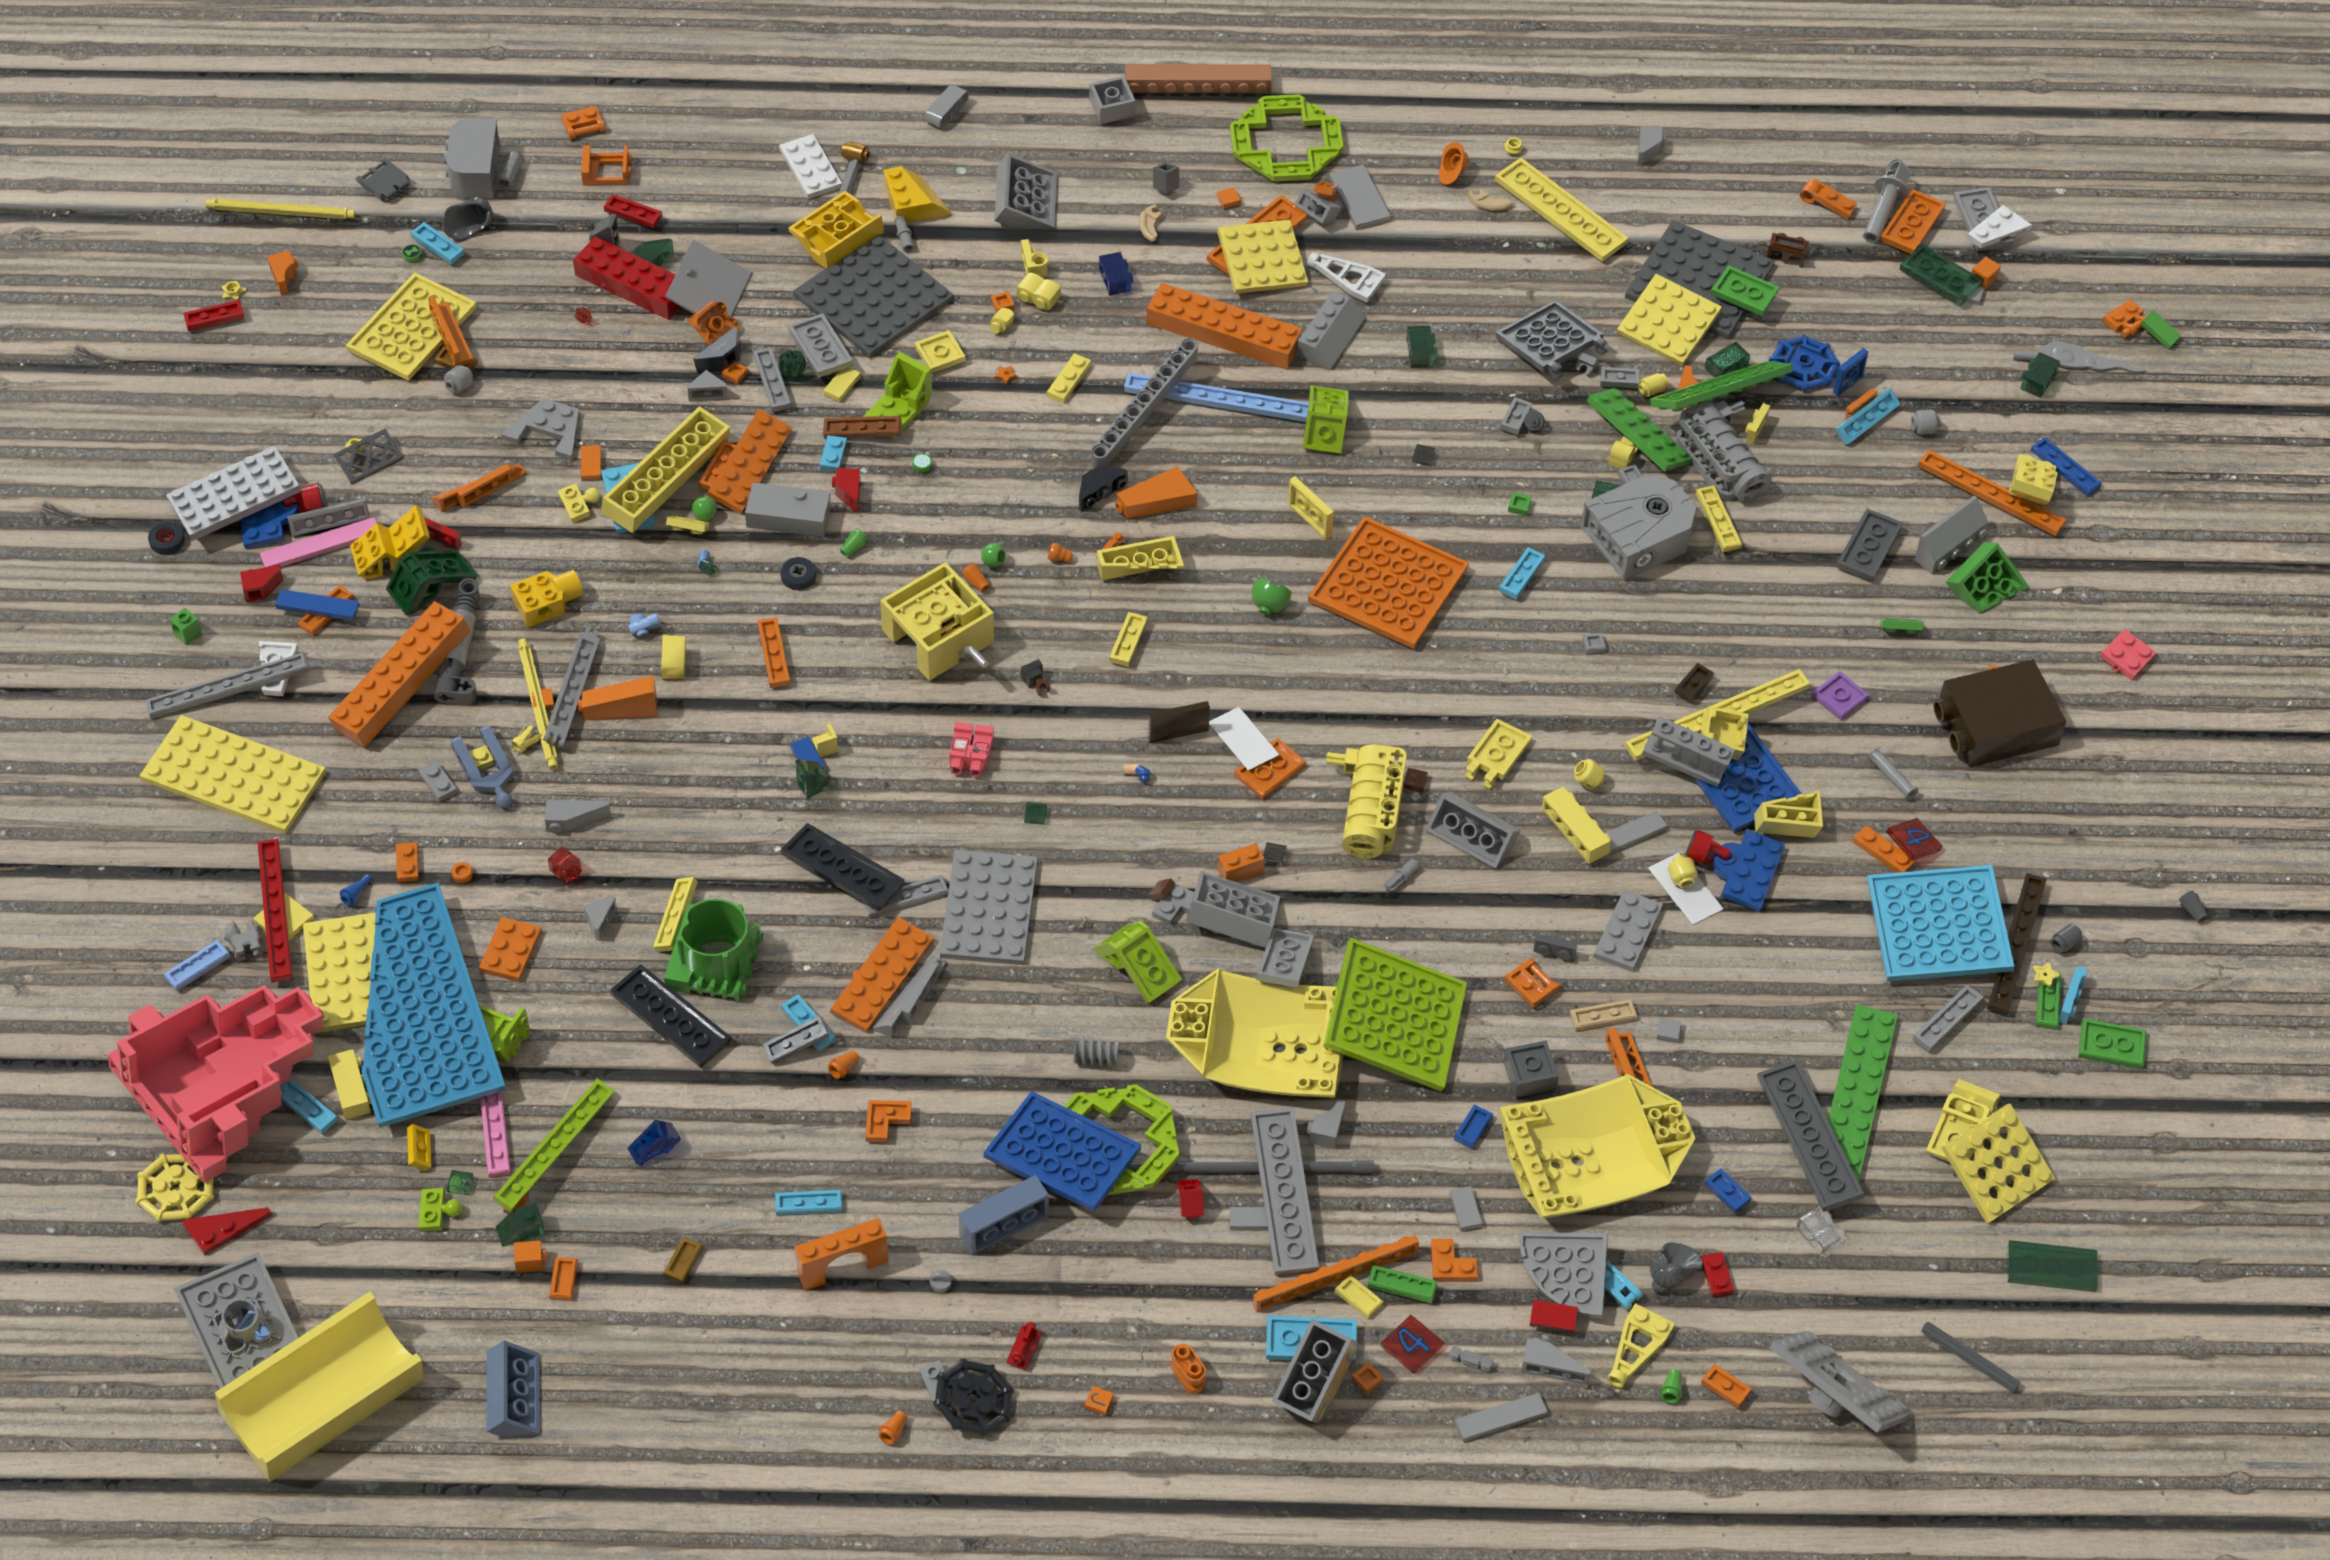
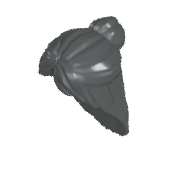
M474 197L463 203L448 207L443 217V232L454 240H466L472 234L483 230L494 217L492 207L487 200L481 197Z
M1668 1242L1664 1244L1662 1249L1658 1250L1655 1259L1650 1265L1654 1292L1665 1293L1670 1288L1677 1287L1693 1272L1699 1270L1703 1265L1700 1255L1693 1248L1681 1243Z

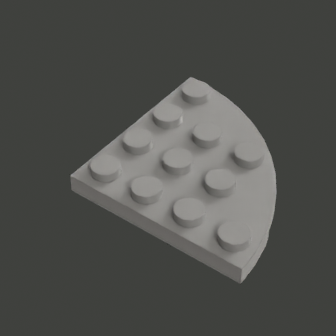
M1519 1232L1520 1250L1525 1268L1540 1292L1553 1303L1578 1307L1577 1315L1603 1319L1608 1234Z

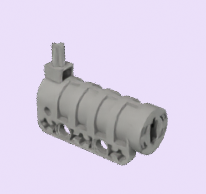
M1725 401L1717 404L1703 402L1683 410L1680 414L1679 423L1682 429L1677 432L1676 443L1692 457L1691 463L1709 486L1715 485L1723 501H1730L1738 498L1741 502L1754 500L1763 494L1771 483L1769 473L1758 463L1754 454L1749 452L1743 440L1738 438L1733 427L1728 425L1731 424L1734 415L1746 410L1743 401L1729 406ZM1698 449L1700 453L1695 454L1692 453L1690 450ZM1717 475V476H1719L1721 479H1720V480H1713V479L1711 478V476Z

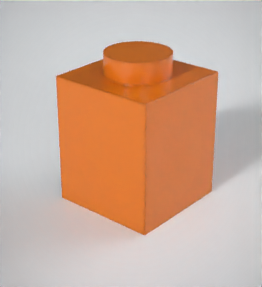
M1985 256L1972 269L1969 282L1984 288L1985 291L1998 279L2001 266Z
M541 1240L514 1243L516 1273L543 1271V1262H547V1250L542 1249Z

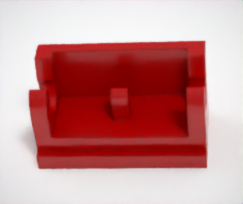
M1533 1300L1529 1326L1539 1325L1568 1330L1570 1333H1574L1578 1307Z

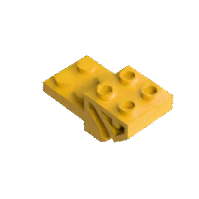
M415 505L389 528L376 523L350 545L358 576L365 579L382 577V560L386 559L388 560L390 570L394 572L400 558L409 552L415 551L430 538L421 507Z

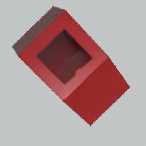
M280 565L240 572L246 602L266 599L283 581Z

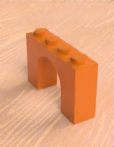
M876 1218L795 1246L797 1273L804 1290L826 1284V1267L833 1260L845 1254L861 1253L867 1269L888 1263L887 1235L880 1219Z

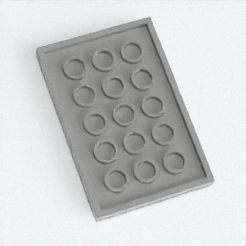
M273 446L253 456H248L235 464L228 465L226 468L213 472L200 480L193 481L180 489H175L171 493L166 494L191 540L194 541L295 495L302 490L280 453Z
M954 850L940 958L1024 965L1037 857Z

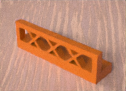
M434 295L428 297L429 312L454 367L473 363V356L448 302L437 304Z
M1615 1027L1607 1029L1605 1041L1619 1077L1625 1076L1627 1073L1635 1078L1634 1074L1642 1077L1644 1083L1652 1087L1631 1033L1618 1034ZM1627 1039L1629 1044L1627 1050L1623 1048L1621 1040ZM1627 1056L1636 1061L1634 1067H1631Z

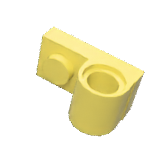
M1028 239L1021 240V255L1026 275L1034 273L1044 278L1048 274L1047 255L1040 252L1035 253L1034 247H1030Z
M1624 435L1621 441H1615L1610 452L1608 464L1619 469L1628 467L1639 451V448Z

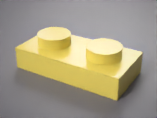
M1763 403L1760 410L1756 409L1752 418L1753 422H1749L1745 433H1747L1746 442L1754 444L1768 419L1770 405Z
M671 515L667 517L666 525L672 526L671 529L683 531L686 528L691 529V533L702 534V532L709 530L710 522Z

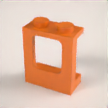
M583 145L581 167L583 186L628 185V178H631V166L629 164H632V153L628 152V145H624V153H591V145ZM623 164V177H599V165Z

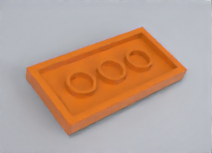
M1912 189L1882 233L1880 241L1914 255L1945 209L1946 203Z

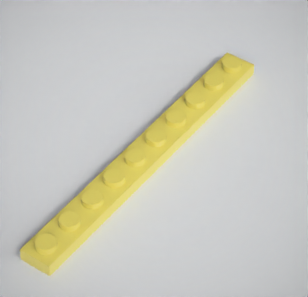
M1798 669L1714 704L1711 707L1749 714L1809 689L1810 682L1802 671ZM1707 708L1678 719L1674 723L1700 734L1702 716ZM1652 731L1625 742V748L1635 761L1646 757L1642 755V752Z

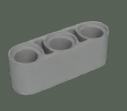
M954 84L949 85L927 109L924 120L939 128L945 127L966 104L969 92Z

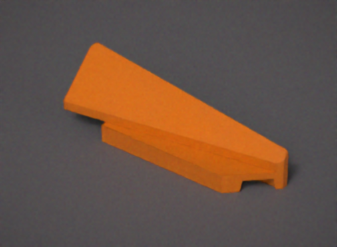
M505 464L477 480L432 496L430 499L441 512L456 504L464 508L524 476L527 472L520 464Z

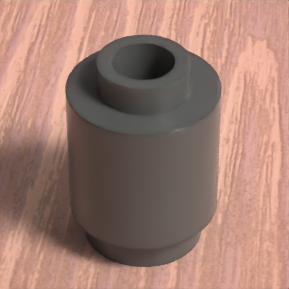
M2068 924L2053 935L2050 941L2051 946L2058 953L2067 952L2082 941V931L2078 926Z

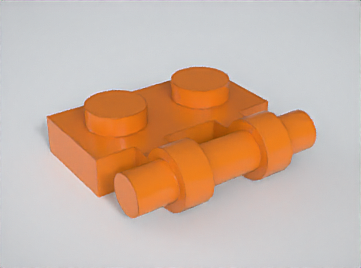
M2130 299L2103 316L2102 322L2115 333L2121 329V336L2126 338L2127 336L2134 335L2138 329L2144 328L2140 323L2148 315L2142 316L2144 310Z

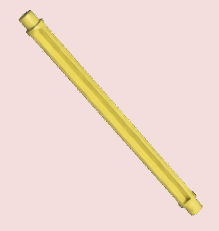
M216 198L213 200L206 199L205 207L213 208V210L334 219H355L356 214L355 210L338 207Z
M522 638L518 641V650L532 707V692L536 699L537 707H533L539 735H541L540 740L545 760L550 770H556L558 768V757L555 745L551 743L552 736H549L547 742L543 740L549 720L543 703L531 648L527 639Z

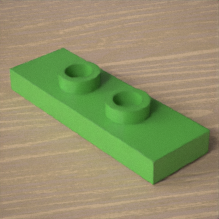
M1373 1265L1367 1287L1432 1304L1438 1281Z

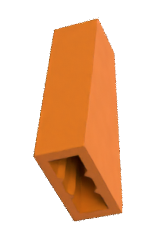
M1177 466L1117 493L1115 506L1117 511L1122 513L1126 519L1194 507L1197 505L1198 492Z
M654 676L582 691V700H578L579 712H583L584 720L657 717Z

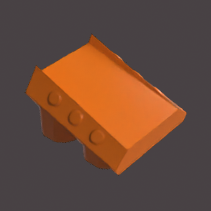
M715 300L707 303L687 319L688 323L709 345L734 327L738 331L741 330L736 319L727 314V306L723 302H716Z

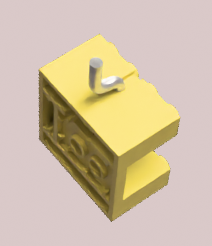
M946 562L880 600L883 632L893 642L907 634L912 638L917 648V668L929 681L959 664V659L962 657L967 659L972 656L982 668L988 666V661L979 651L994 643V612ZM947 620H949V621L951 622V623L948 624V625L945 623V621H947Z

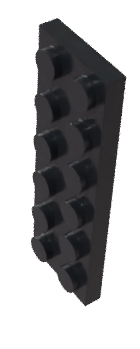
M806 823L781 848V854L877 911H880L905 885V879L809 823Z
M641 964L610 990L611 996L700 1068L731 1042V1036Z

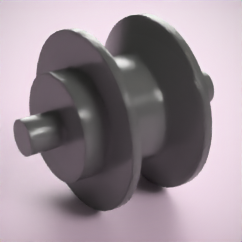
M1531 411L1526 414L1524 424L1530 430H1540L1545 424V418L1542 413Z

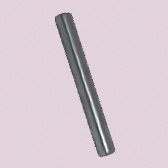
M1926 1322L1922 1327L1921 1332L2010 1391L2015 1392L2019 1388L2020 1380L1931 1322Z

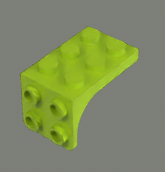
M479 1004L495 1056L508 1063L512 1056H516L520 1044L530 1034L526 1009L521 1007L514 1018H511Z

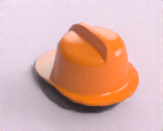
M1458 142L1449 143L1442 154L1439 179L1441 183L1446 185L1453 183L1469 165V156Z

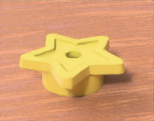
M231 281L222 286L224 290L223 299L233 298L234 300H239V295L246 292V288L240 287L237 281Z
M2050 963L2045 964L2043 967L2033 966V970L2036 973L2033 981L2041 985L2051 987L2052 980L2059 977V973L2052 970Z

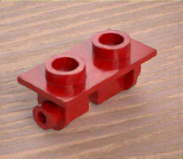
M1030 1321L1028 1324L1021 1326L1006 1364L1025 1370L1028 1369L1043 1334L1042 1331L1037 1330V1325L1034 1322Z

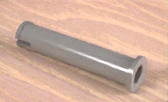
M1876 748L1870 752L1873 756L1869 754L1868 758L1905 795L1906 800L1912 799L1918 793L1919 789L1914 787L1887 760L1879 749Z

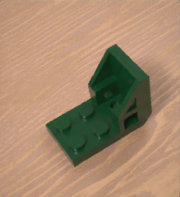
M458 550L409 552L400 558L386 590L405 615H412L437 596L443 583H457L464 579L476 580L477 574Z

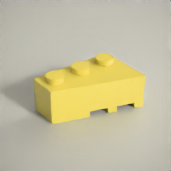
M1820 790L1814 791L1812 794H1800L1789 799L1781 798L1763 802L1754 814L1756 832L1815 838L1823 827Z

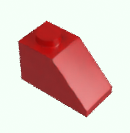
M836 468V476H832V488L836 489V496L854 512H858L861 485L860 469Z
M1199 1179L1177 1180L1181 1216L1186 1217V1219H1197L1199 1216L1204 1215L1203 1192Z

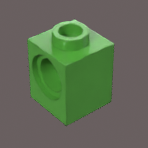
M186 608L169 619L173 634L186 645L202 634L198 618Z

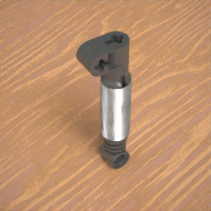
M464 579L458 585V599L456 607L452 611L465 619L471 632L446 656L444 662L439 666L441 670L434 698L444 704L470 706L477 700L476 684L470 678L460 677V673L465 669L476 622L475 609L480 600V593L477 581L474 579Z

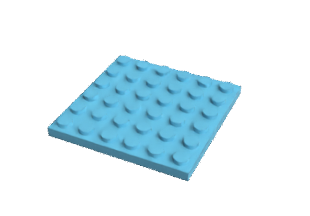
M1992 865L1867 875L1869 894L1887 982L2014 971V962Z

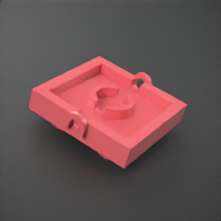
M2123 629L2102 651L2100 657L2112 665V669L2115 672L2120 671L2133 680L2155 657L2157 652Z

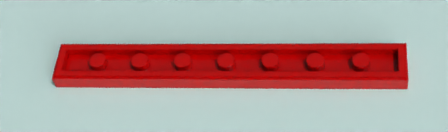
M279 840L258 841L271 983L293 980Z

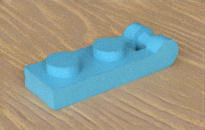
M2078 966L2074 970L2059 1017V1023L2066 1025L2068 1018L2074 1017L2077 1006L2073 1005L2074 1001H2079L2082 991L2079 988L2083 986L2087 975V969L2083 966Z
M1607 1260L1605 1291L1624 1310L1628 1311L1632 1307V1303L1643 1297V1294ZM1624 1290L1630 1292L1626 1297L1621 1294Z

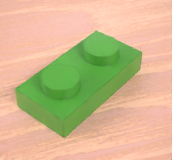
M1880 618V626L1885 628L1886 632H1897V629H1905L1906 633H1917V630H1923V622L1921 620Z

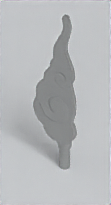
M2054 341L2040 346L2036 353L2014 351L2013 353L2014 359L2031 360L2043 366L2057 365L2071 369L2088 368L2096 371L2122 369L2132 373L2145 372V368H2135L2121 361L2098 356L2094 352L2085 351L2078 345L2067 344L2061 341Z

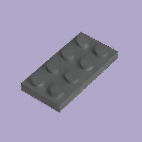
M1867 508L1841 554L1836 567L1873 582L1901 531L1903 522Z

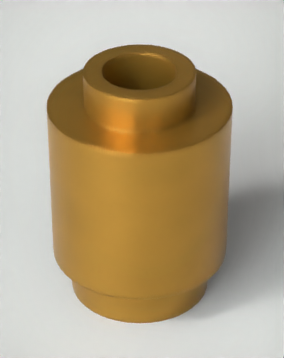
M850 141L843 144L841 155L846 160L854 161L856 159L858 160L857 162L864 163L870 157V150H868L867 145Z

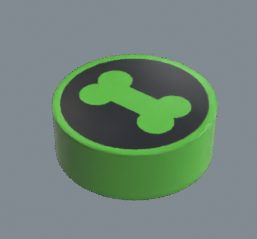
M415 244L406 245L402 249L403 259L410 263L417 262L422 257L421 248Z

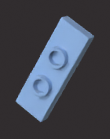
M216 940L164 973V977L178 991L229 959L230 953Z

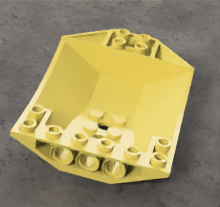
M1218 968L1172 1000L1166 1039L1204 1078L1226 1086L1271 1094L1332 1098L1336 1096L1342 1073L1344 1054L1323 1047L1337 987L1299 985L1298 988L1286 987L1274 983L1268 984L1258 981L1256 978L1222 971ZM1282 1044L1286 1049L1281 1053H1277L1273 1050L1276 1045ZM1298 1048L1306 1049V1052L1298 1054L1295 1051Z
M1627 1073L1625 1076L1574 1093L1499 1108L1508 1158L1522 1194L1542 1219L1617 1204L1646 1195L1670 1184L1695 1140L1681 1102ZM1575 1157L1580 1158L1583 1165L1577 1166L1572 1163L1571 1159ZM1557 1163L1562 1167V1169L1558 1170L1552 1167L1551 1164Z

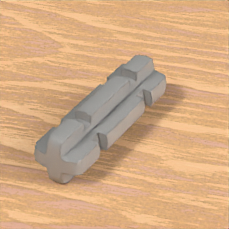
M1456 1346L1452 1347L1449 1355L1450 1359L1456 1361L1459 1359L1461 1363L1476 1368L1481 1367V1370L1487 1372L1491 1370L1493 1359L1488 1357L1481 1358L1482 1355L1468 1350L1461 1351L1462 1348Z

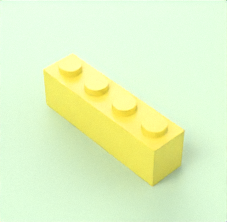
M1563 786L1543 796L1542 810L1588 864L1610 854V837L1608 834L1603 833L1596 820L1591 819L1586 809L1578 804L1571 792H1568Z

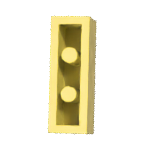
M353 1049L328 1056L345 1120L371 1113L369 1105L372 1103L368 1092H365L364 1089L366 1084L363 1074L360 1075L359 1071L362 1069L360 1056L355 1057Z

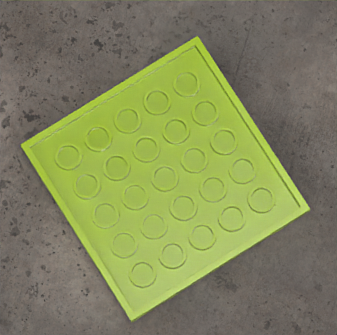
M1350 938L1344 954L1323 1047L1442 1091L1446 1084L1467 982Z

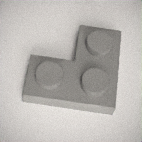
M1175 883L1165 899H1161L1152 911V917L1171 925L1180 911L1188 914L1194 892Z

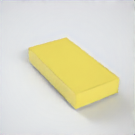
M851 368L840 370L823 390L824 395L840 402L861 377L860 372Z
M1351 1275L1335 1288L1336 1294L1367 1319L1383 1306V1301Z

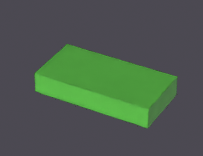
M2154 310L2140 323L2167 349L2181 336Z

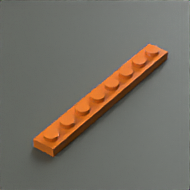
M1929 449L1919 461L1918 467L2054 536H2057L2065 525V518L2031 501L2010 495L2008 489Z
M1416 1235L1411 1237L1405 1236L1392 1244H1383L1373 1251H1364L1354 1258L1342 1259L1335 1265L1323 1266L1316 1272L1302 1274L1297 1279L1280 1282L1277 1286L1269 1289H1261L1256 1294H1253V1307L1256 1312L1343 1281L1349 1275L1354 1277L1370 1271L1373 1265L1381 1267L1418 1253L1419 1240Z

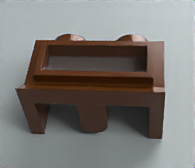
M1772 233L1767 258L1771 257L1772 251L1782 252L1781 260L1785 263L1789 261L1790 254L1800 256L1799 267L1803 268L1809 241L1802 237H1789L1784 233Z

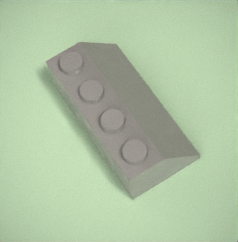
M1335 291L1331 292L1298 340V357L1332 370L1366 319L1350 297Z
M1976 496L1971 497L1920 536L1915 561L1931 574L1938 569L1942 570L1951 559L1955 560L1963 550H1968L1975 541L1983 539L1987 534L1988 520Z
M1452 792L1442 793L1425 829L1494 868L1501 864L1513 848L1521 831Z

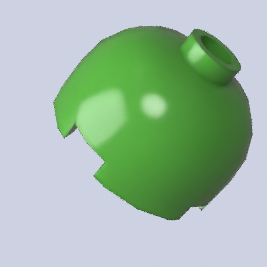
M1256 579L1252 587L1251 596L1253 603L1259 608V612L1270 615V613L1283 611L1291 600L1292 591L1281 584L1279 587L1270 584V580Z

